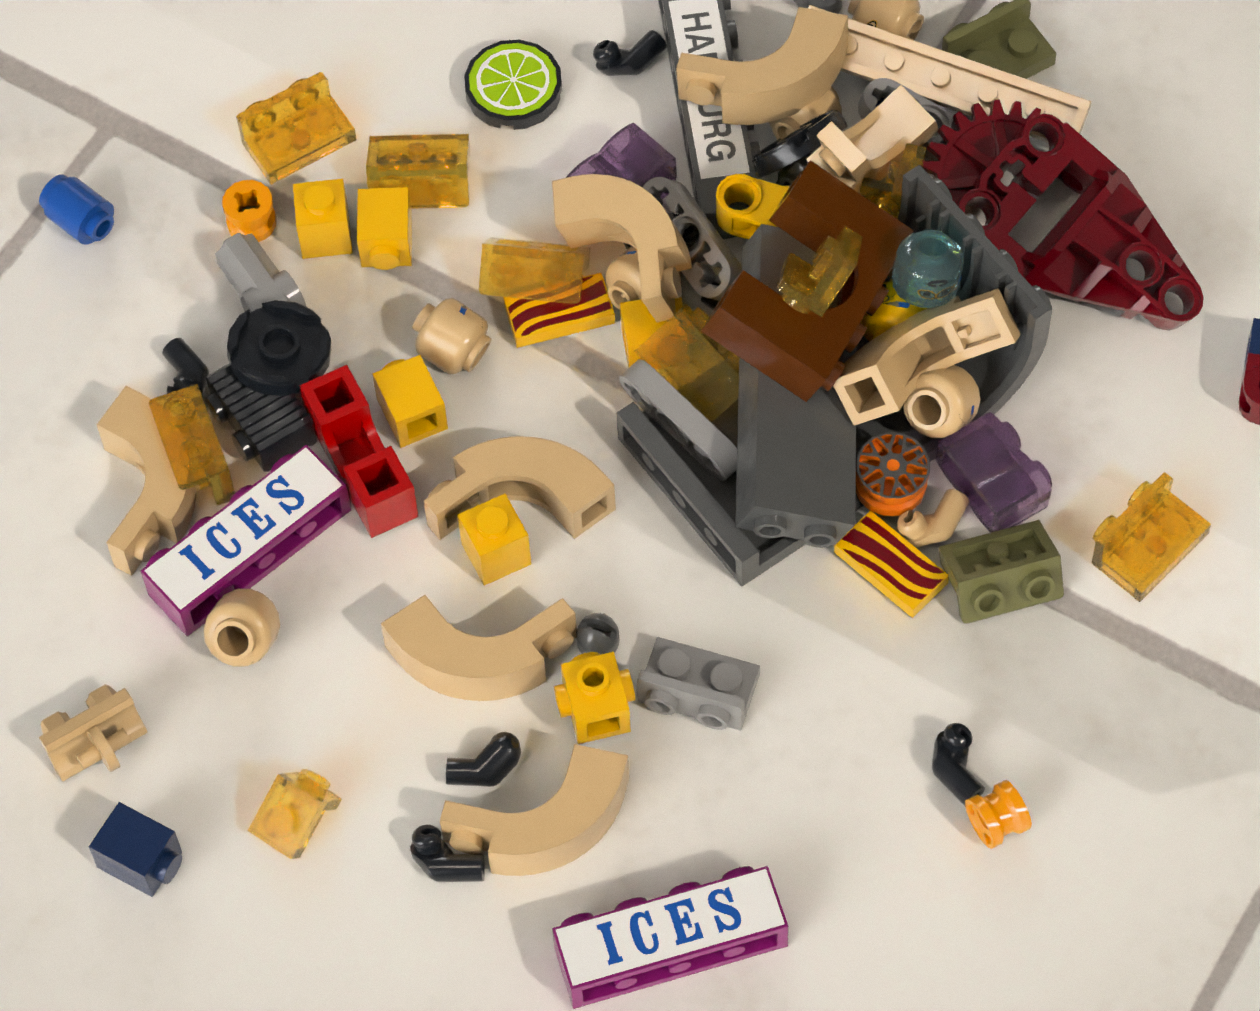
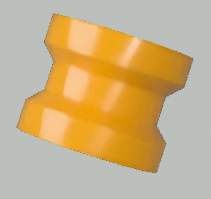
M242 180L232 184L226 190L222 199V207L231 236L237 233L244 235L252 233L258 242L267 239L276 227V213L273 208V198L269 188L262 182ZM247 206H256L255 208L245 209L244 211L241 210Z
M1007 780L994 785L992 793L984 797L974 795L965 800L966 812L975 832L990 849L1002 844L1004 836L1011 832L1021 834L1031 829L1032 822L1028 809L1017 789Z

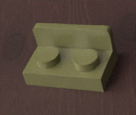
M1013 0L1011 2L999 3L988 14L970 23L956 25L943 37L942 41L943 51L1025 79L1055 65L1057 54L1029 19L1031 2L1029 0Z
M1040 520L938 547L940 564L948 574V579L957 593L959 616L965 624L1060 599L1064 595L1061 556Z

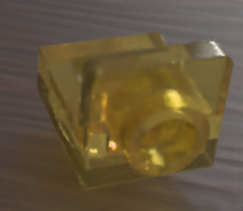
M302 769L301 772L278 774L247 831L288 858H300L325 811L337 809L342 799L328 790L331 784L327 779L313 771Z

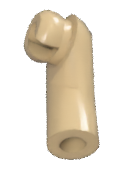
M948 489L933 514L923 515L920 511H915L913 514L911 510H908L899 517L897 529L901 536L914 547L947 541L952 537L969 505V499L958 490Z

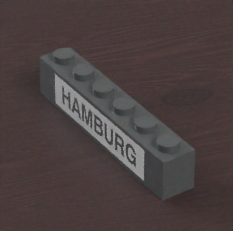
M658 0L694 199L722 239L735 238L737 236L723 231L718 225L716 219V191L720 182L733 174H746L757 178L756 167L752 160L760 152V146L758 141L750 142L748 131L754 130V125L722 123L721 106L710 104L698 105L691 101L679 99L676 69L681 52L734 61L732 50L739 48L735 20L726 21L724 11L731 10V1ZM744 202L731 203L729 207L734 210L747 209L749 205Z

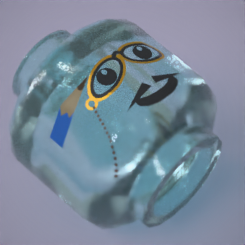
M923 230L908 235L901 241L896 251L892 272L893 288L898 296L907 303L920 308H935L946 305L954 299L960 287L964 266L962 249L956 241L937 230Z

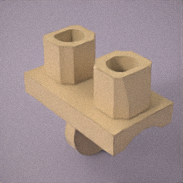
M105 684L89 693L85 701L89 709L71 719L66 712H56L41 721L40 725L43 735L39 739L62 782L100 760L103 761L110 772L120 767V763L114 752L148 733L135 708L132 697L125 688L116 692L109 685Z

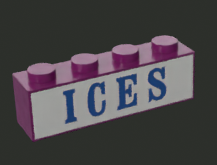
M307 445L294 454H287L281 457L273 465L271 471L254 485H246L239 489L232 496L229 504L212 517L207 516L197 521L191 527L187 536L171 548L161 549L150 558L146 567L141 570L148 595L188 637L205 624L208 614L224 594L236 589H250L349 513L351 506L346 484Z
M744 866L725 873L720 880L700 885L698 882L680 884L671 889L668 895L647 901L646 898L636 897L625 900L618 904L615 910L596 916H593L591 913L573 915L565 919L561 926L552 928L554 949L573 1009L788 947L789 926L768 866L755 870L750 866Z

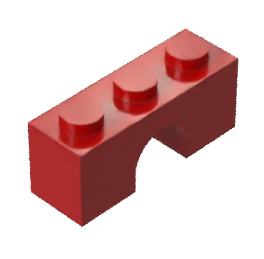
M344 365L299 385L303 405L313 419L316 436L336 474L346 484L348 496L370 537L378 536L419 517L414 486L392 446L384 447L374 426L369 404L348 365Z

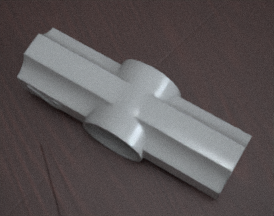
M237 233L224 241L220 250L215 253L219 268L222 269L228 281L239 293L244 311L250 309L251 313L255 309L262 308V303L274 300L296 302L307 307L303 295L293 278L286 270L279 272L252 233L247 235Z

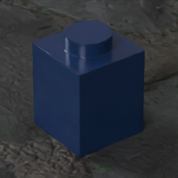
M118 802L89 845L97 868L151 897L155 895L162 883L168 884L172 881L182 862V850L174 830L121 802Z

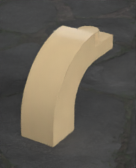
M798 7L791 33L786 42L774 53L753 61H729L681 52L676 68L679 99L691 101L698 105L710 104L721 106L722 123L763 124L794 115L806 105L818 100L831 87L840 73L848 49V15Z
M900 85L871 113L851 128L841 131L831 121L816 135L821 146L806 160L808 162L811 160L860 194L899 167L937 133L939 129L936 120Z
M587 174L552 181L555 226L570 248L605 241L623 242L635 247L638 253L643 303L656 322L675 319V298H680L682 295L678 271L692 269V264L682 235L661 203L643 187L626 179L611 175Z
M999 288L963 301L960 300L959 296H956L907 318L902 323L891 327L868 342L844 363L845 368L833 386L855 426L899 411L910 394L917 388V379L922 373L940 368L946 369L964 360L1014 344L1021 333Z
M125 386L97 423V428L105 451L132 464L145 475L144 487L138 500L106 542L114 567L132 576L142 561L148 562L156 553L161 540L160 536L175 543H178L184 537L195 509L196 482L184 437L173 418L155 401Z
M523 436L489 440L453 457L456 479L441 482L430 492L428 498L424 500L427 526L439 540L459 527L457 514L506 493L510 501H527L543 507L563 525L574 539L616 510L614 484L591 460L561 443L543 438Z
M423 595L381 623L386 649L411 677L440 694L472 701H492L510 698L535 689L547 682L544 659L547 657L553 659L566 652L573 644L577 631L576 614L563 598L515 630L492 637L474 636L456 629L444 619L426 595Z
M574 744L566 777L557 793L543 805L521 813L497 812L445 800L440 817L443 841L449 843L454 849L467 854H479L482 850L488 851L492 874L524 876L560 868L587 853L602 839L614 823L621 809L630 778L628 755Z

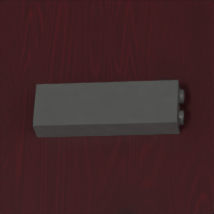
M761 224L742 247V270L798 306L812 310H827L837 307L838 290L836 281L824 260L779 227ZM857 346L851 353L844 350L839 361L845 363L857 352ZM739 358L735 527L752 530L756 535L763 538L784 536L804 540L805 544L812 547L835 546L855 526L856 425L854 426L834 386L829 391L820 387L805 402Z

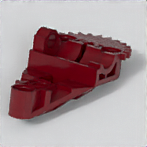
M1000 99L991 103L989 116H987L979 103L973 104L971 107L972 122L960 111L954 114L953 120L958 131L944 124L937 131L946 145L936 142L928 144L927 150L938 161H924L921 167L927 173L935 176V178H939L947 186L952 200L964 213L965 206L967 205L977 206L983 211L986 218L985 226H982L985 236L998 250L1004 249L1012 256L1018 267V272L1031 286L1037 285L1045 292L1076 302L1083 301L1122 310L1124 312L1120 316L1132 319L1138 314L1142 315L1152 325L1162 330L1177 329L1192 320L1201 311L1204 297L1200 285L1128 176L1067 122L1063 124L1060 119L1053 115L1040 114L1041 109L1037 107L1026 119L1022 118L1021 102L1015 101L1012 104L1007 115L1004 113ZM1035 131L1043 134L1048 140L1049 151L1042 152L1035 149L1030 143L1029 133ZM1006 171H1009L1014 176L1008 187L1000 181ZM1058 176L1067 187L1080 194V196L1036 248L1029 252L1009 236L1008 233L1037 201L1028 192L1039 197ZM1127 258L1135 259L1141 263L1145 271L1143 281L1135 280L1128 274L1126 270ZM1166 292H1172L1182 300L1183 312L1181 315L1174 314L1166 307Z

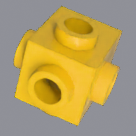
M614 651L605 654L587 652L577 655L570 662L561 664L563 684L554 686L555 698L560 717L571 716L578 744L631 732L628 702L635 701L634 687L629 670L619 671Z

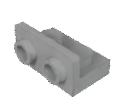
M657 637L645 670L640 671L637 679L638 702L644 703L650 710L659 714L672 715L676 712L694 717L701 724L712 729L723 730L729 727L741 731L760 676V665Z

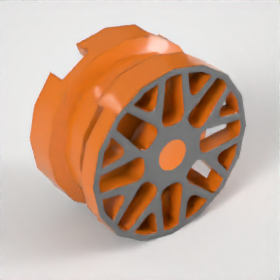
M885 432L870 438L862 445L856 459L855 492L859 501L870 511L882 516H900L904 512L912 511L916 508L926 493L930 474V459L925 448L913 437L899 432ZM899 438L903 440L902 445L898 444ZM906 441L912 443L913 446L907 447ZM919 450L921 454L917 456L914 451ZM923 458L926 461V465H924L922 462Z

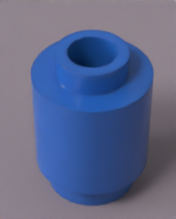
M64 174L57 175L45 185L40 194L39 204L44 209L45 216L81 244L87 245L95 241H101L113 228L114 206L112 203L77 177H67Z

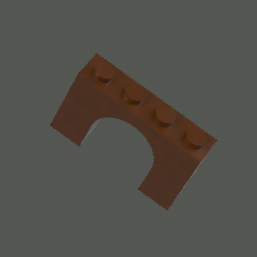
M811 160L789 186L769 221L810 248L828 265L837 285V307L827 310H812L798 306L742 270L722 295L701 332L805 402L820 387L829 391L843 372L845 364L839 361L840 356L844 350L851 353L865 334L867 327L861 323V320L865 313L872 316L887 296L889 290L882 286L887 276L894 279L908 260L910 253L903 248L914 231Z

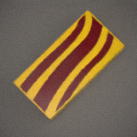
M602 273L503 297L504 308L517 348L615 324V313Z
M869 511L834 546V553L911 618L922 610L949 582V576L945 571L872 511Z

